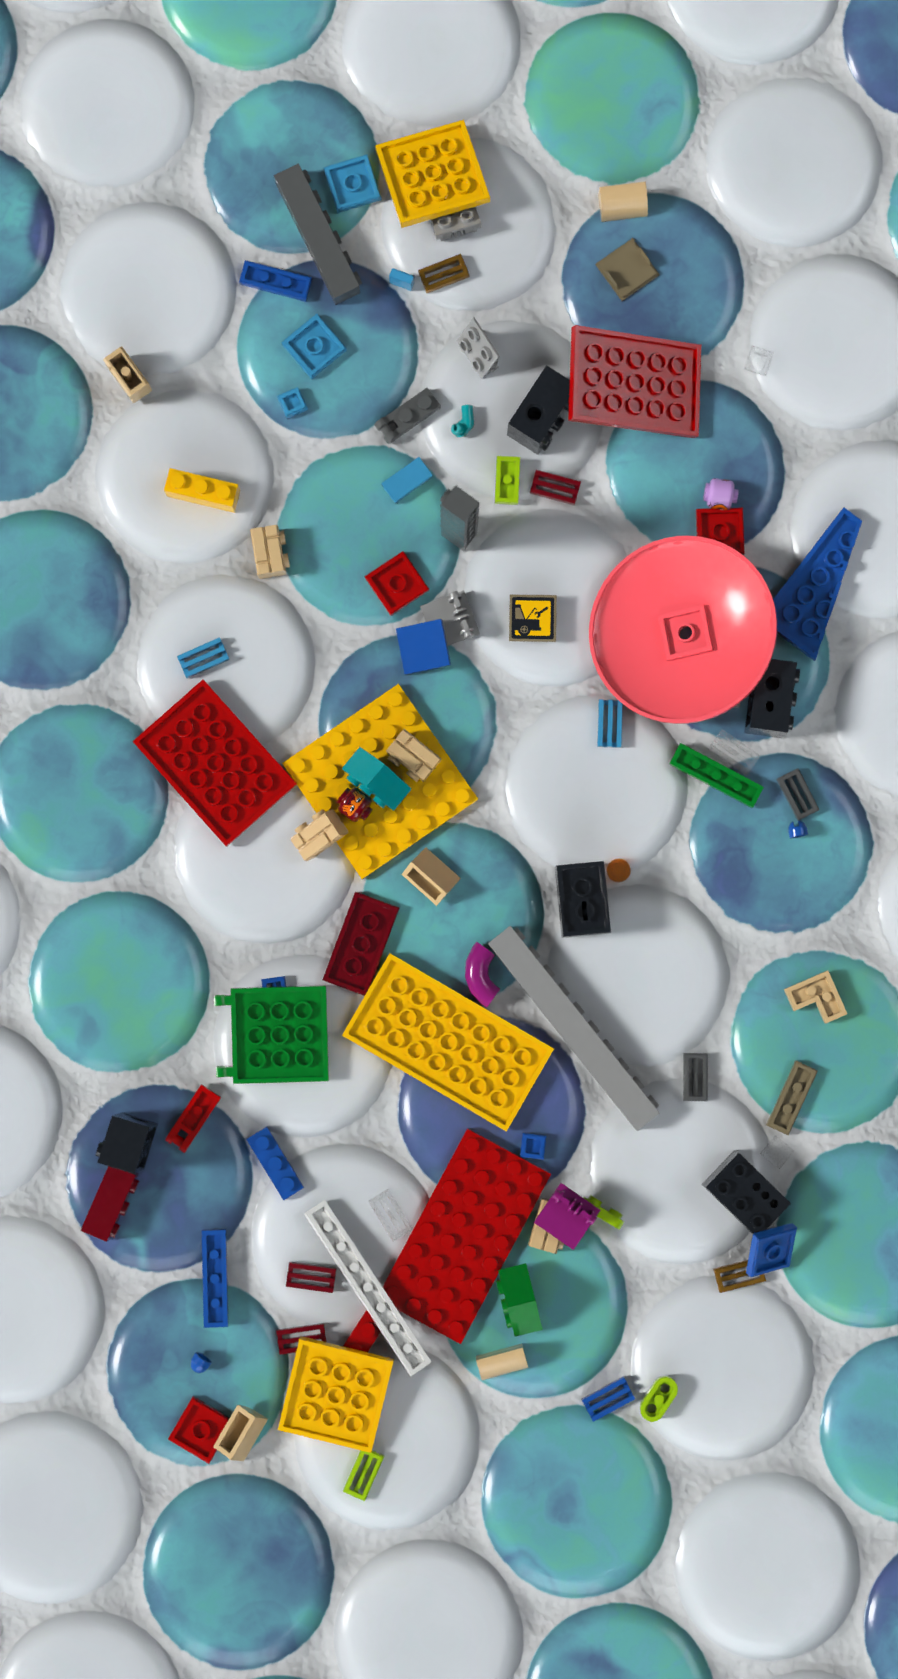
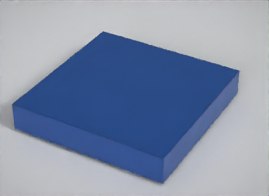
M442 619L396 628L405 675L451 666Z
M790 1223L753 1233L746 1273L750 1277L789 1267L797 1227Z

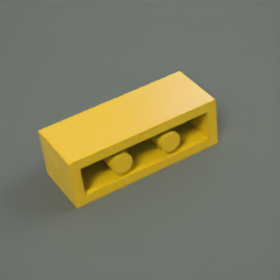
M169 468L164 492L170 498L235 513L240 488L238 484Z

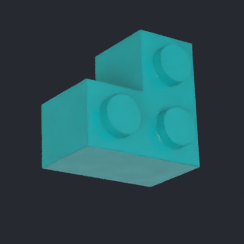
M361 747L357 749L342 768L348 774L346 779L354 786H359L368 796L373 794L375 797L372 800L381 808L388 806L394 811L411 790L390 768Z

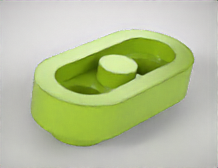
M592 1195L589 1198L583 1197L600 1209L597 1217L613 1227L621 1229L625 1222L621 1219L623 1216L621 1213L613 1208L607 1211L601 1207L603 1202Z
M661 1376L655 1380L640 1403V1413L645 1420L655 1422L662 1418L678 1392L674 1379L669 1376ZM668 1384L669 1390L663 1392L661 1391V1386ZM648 1405H656L655 1411L649 1412L647 1410Z

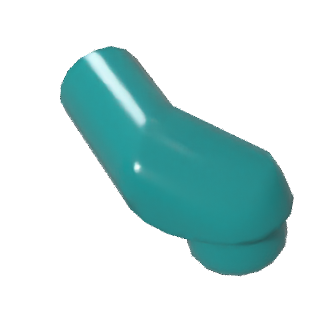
M473 405L461 406L462 419L451 427V431L456 437L465 436L474 427Z

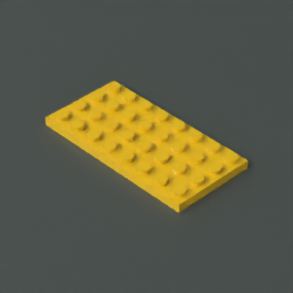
M390 953L342 1036L506 1132L554 1050L549 1045Z

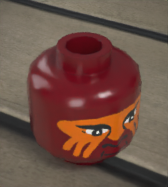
M358 787L347 788L337 800L339 804L338 811L352 822H357L360 819L365 821L373 811L370 808L372 798Z

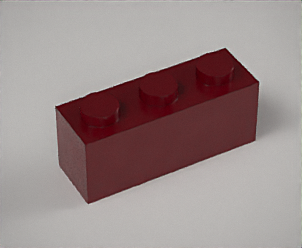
M108 1166L80 1231L105 1242H108L111 1237L115 1238L121 1226L117 1224L121 1215L125 1216L130 1206V1203L127 1202L130 1193L134 1194L139 1185L140 1181L137 1180L139 1173L132 1174Z

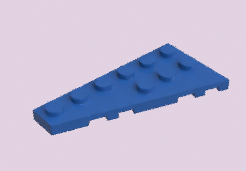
M844 507L773 599L777 616V633L813 661L817 658L826 626L862 524V520Z

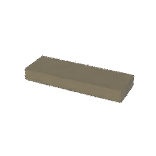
M795 1060L766 1126L789 1135L818 1070Z

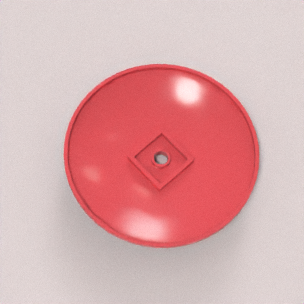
M699 536L663 538L642 546L629 554L611 571L602 584L594 601L589 623V644L593 663L608 690L622 704L637 714L651 720L672 724H689L705 721L727 712L743 701L758 685L768 669L777 637L776 608L768 585L759 571L745 556L732 547L719 541ZM685 627L691 628L692 635L690 638L681 639L680 631Z

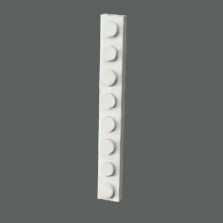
M324 1200L304 1214L410 1377L430 1364L431 1360L327 1202Z

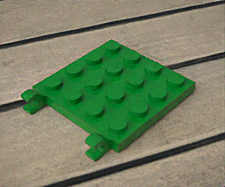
M326 985L231 988V995L214 996V1006L231 1005L233 1066H217L216 1077H233V1084L329 1081Z

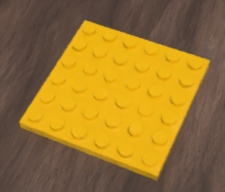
M399 684L282 763L316 813L323 809L325 812L332 809L335 810L340 821L343 822L348 830V834L339 839L337 844L362 880L478 801L473 790ZM403 729L407 730L441 758L440 763L424 782L420 779L417 782L406 774L408 769L403 765L397 767L387 759L390 755L386 750ZM361 747L390 768L411 790L394 811L388 806L381 808L372 800L370 808L373 811L365 821L360 819L357 822H352L338 811L339 804L337 800L347 788L352 789L356 787L346 779L348 774L342 768L357 749Z

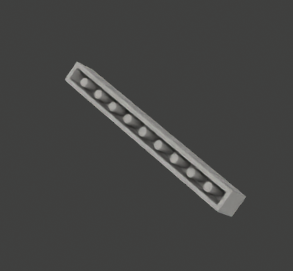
M509 926L488 943L489 947L634 1129L638 1131L659 1114V1111L656 1109L659 1107V1104L651 1095L647 1097L641 1089L644 1088V1085L636 1076L631 1078L627 1073L629 1067L621 1057L617 1060L611 1053L615 1049L607 1039L603 1041L597 1035L600 1030L592 1020L587 1022L582 1014L585 1012L577 1002L572 1004L567 996L570 993L562 983L557 985L552 979L555 974L547 964L544 966L540 964L537 960L540 955L532 945L529 948L522 941L525 939L522 932L517 927L513 929Z

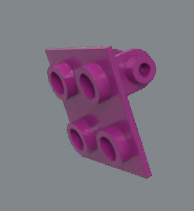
M560 1183L534 1223L574 1250L590 1225H593L597 1219L600 1209Z

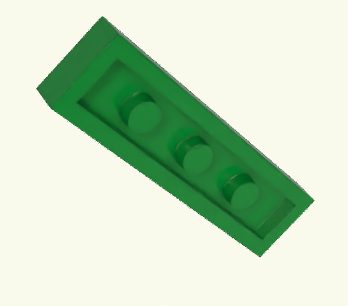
M682 743L679 744L669 765L750 808L754 807L764 788Z

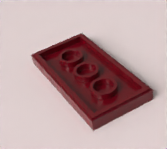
M355 891L322 980L365 996L374 979L400 908Z

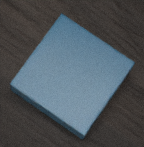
M393 268L389 275V282L411 291L414 285V277Z
M298 387L277 396L287 419L308 410Z

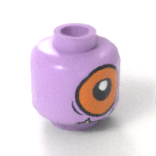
M713 478L710 483L705 485L703 501L707 502L709 508L729 510L732 503H737L739 490L734 489V482L731 480Z

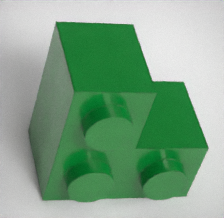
M527 1264L498 1270L500 1280H497L496 1283L499 1295L504 1294L505 1299H501L507 1328H513L515 1337L543 1330Z

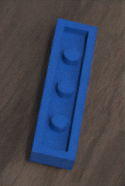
M226 1229L202 1230L204 1328L228 1327Z

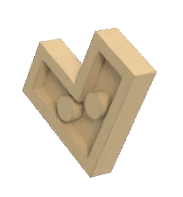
M828 970L784 989L793 1011L815 1002L825 1024L847 1015Z

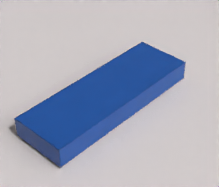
M245 260L239 284L307 302L312 277Z

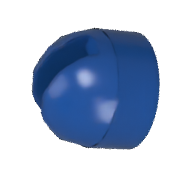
M798 820L799 826L796 827L794 822L789 824L788 833L790 839L808 835L806 824L803 821Z
M196 1352L191 1359V1368L194 1372L202 1373L209 1368L212 1362L202 1353Z

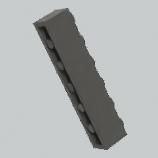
M298 163L275 174V184L335 305L360 294L359 285L362 284V281L357 271L352 272L349 266L352 264V261L347 251L342 252L339 246L342 241L336 230L332 232L329 226L332 221L326 210L322 211L319 205L322 202L317 190L312 191L309 185L311 179L307 170L302 171Z
M455 485L452 491L447 489L440 499L442 502L440 505L441 535L462 551H465L478 533L480 502Z

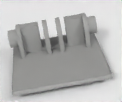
M476 207L431 219L435 230L436 240L441 239V241L451 238V233H453L454 237H457L456 231H460L462 236L464 235L463 230L466 234L473 231L476 232L478 228H481V221Z
M474 317L457 342L460 349L472 363L473 369L483 379L489 370L493 372L499 367L497 360L500 356Z
M464 590L461 592H451L447 597L420 606L426 622L437 619L443 620L447 646L480 634Z

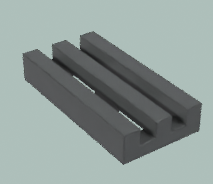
M798 768L776 779L797 821L819 811ZM794 775L796 776L810 806L812 807V809L808 810L800 792L798 791L792 779V776ZM786 779H787V781H788V783H789V785H790V787H791V789H792V791H793V793H794V795H795V797H796V799H797L799 805L801 806V808H802V810H803V812H804V813H802V814L800 813V811H799V809H798V807H797V805H796L794 799L792 798V796H791V794H790V792H789V790H788V788H787V786H786V784H785V782H784V780H786Z
M683 1053V1101H708V1053ZM689 1058H693L692 1096H689ZM698 1058H702V1096H698Z

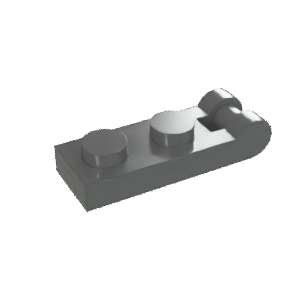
M427 387L393 412L379 419L374 425L378 431L381 430L383 432L385 441L390 444L438 411L441 405ZM392 422L398 427L395 430H392L389 426Z

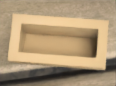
M646 182L599 187L598 199L601 222L647 217Z
M426 847L401 874L436 906L461 879Z
M522 1344L476 1356L482 1380L528 1368Z
M237 1405L213 1447L230 1460L244 1461L268 1419L246 1406Z

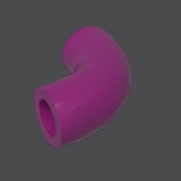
M476 942L465 961V979L472 995L487 1008L500 990L490 980L488 974L489 965L495 955Z

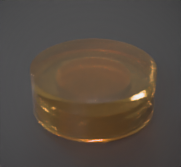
M614 859L607 866V876L613 882L620 883L625 881L631 872L630 865L623 859Z

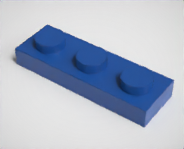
M268 1126L246 1139L283 1201L304 1188Z

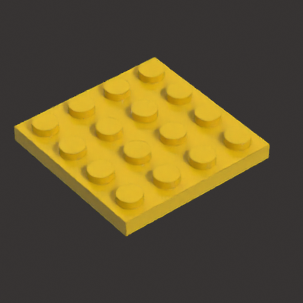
M464 119L375 145L401 228L490 202V195Z
M300 1336L278 1430L371 1453L394 1359Z

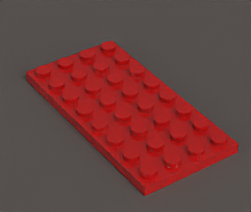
M467 1128L382 1286L396 1309L461 1344L499 1274L498 1270H501L551 1173Z

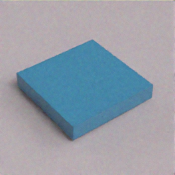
M368 154L324 167V173L337 213L381 200Z
M315 314L281 342L282 346L311 380L347 351L345 345L318 314Z

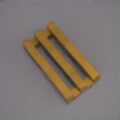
M461 254L418 270L426 294L469 277V272ZM454 263H460V265L455 266L448 270H444L430 277L426 278L425 276L426 274L447 267ZM461 270L463 271V272H461V273H459V274L453 275V276H451V277H448V278L443 279V280H441V281L435 282V283H433V284H430V285L428 284V283H430V282L436 281V280H438V279H441V278L446 277V276H448V275L454 274V273L459 272V271H461Z
M748 1260L713 1269L719 1293L766 1281L765 1274H761L760 1277L723 1286L722 1282L747 1276L748 1274L746 1270L725 1276H720V1273L746 1267Z

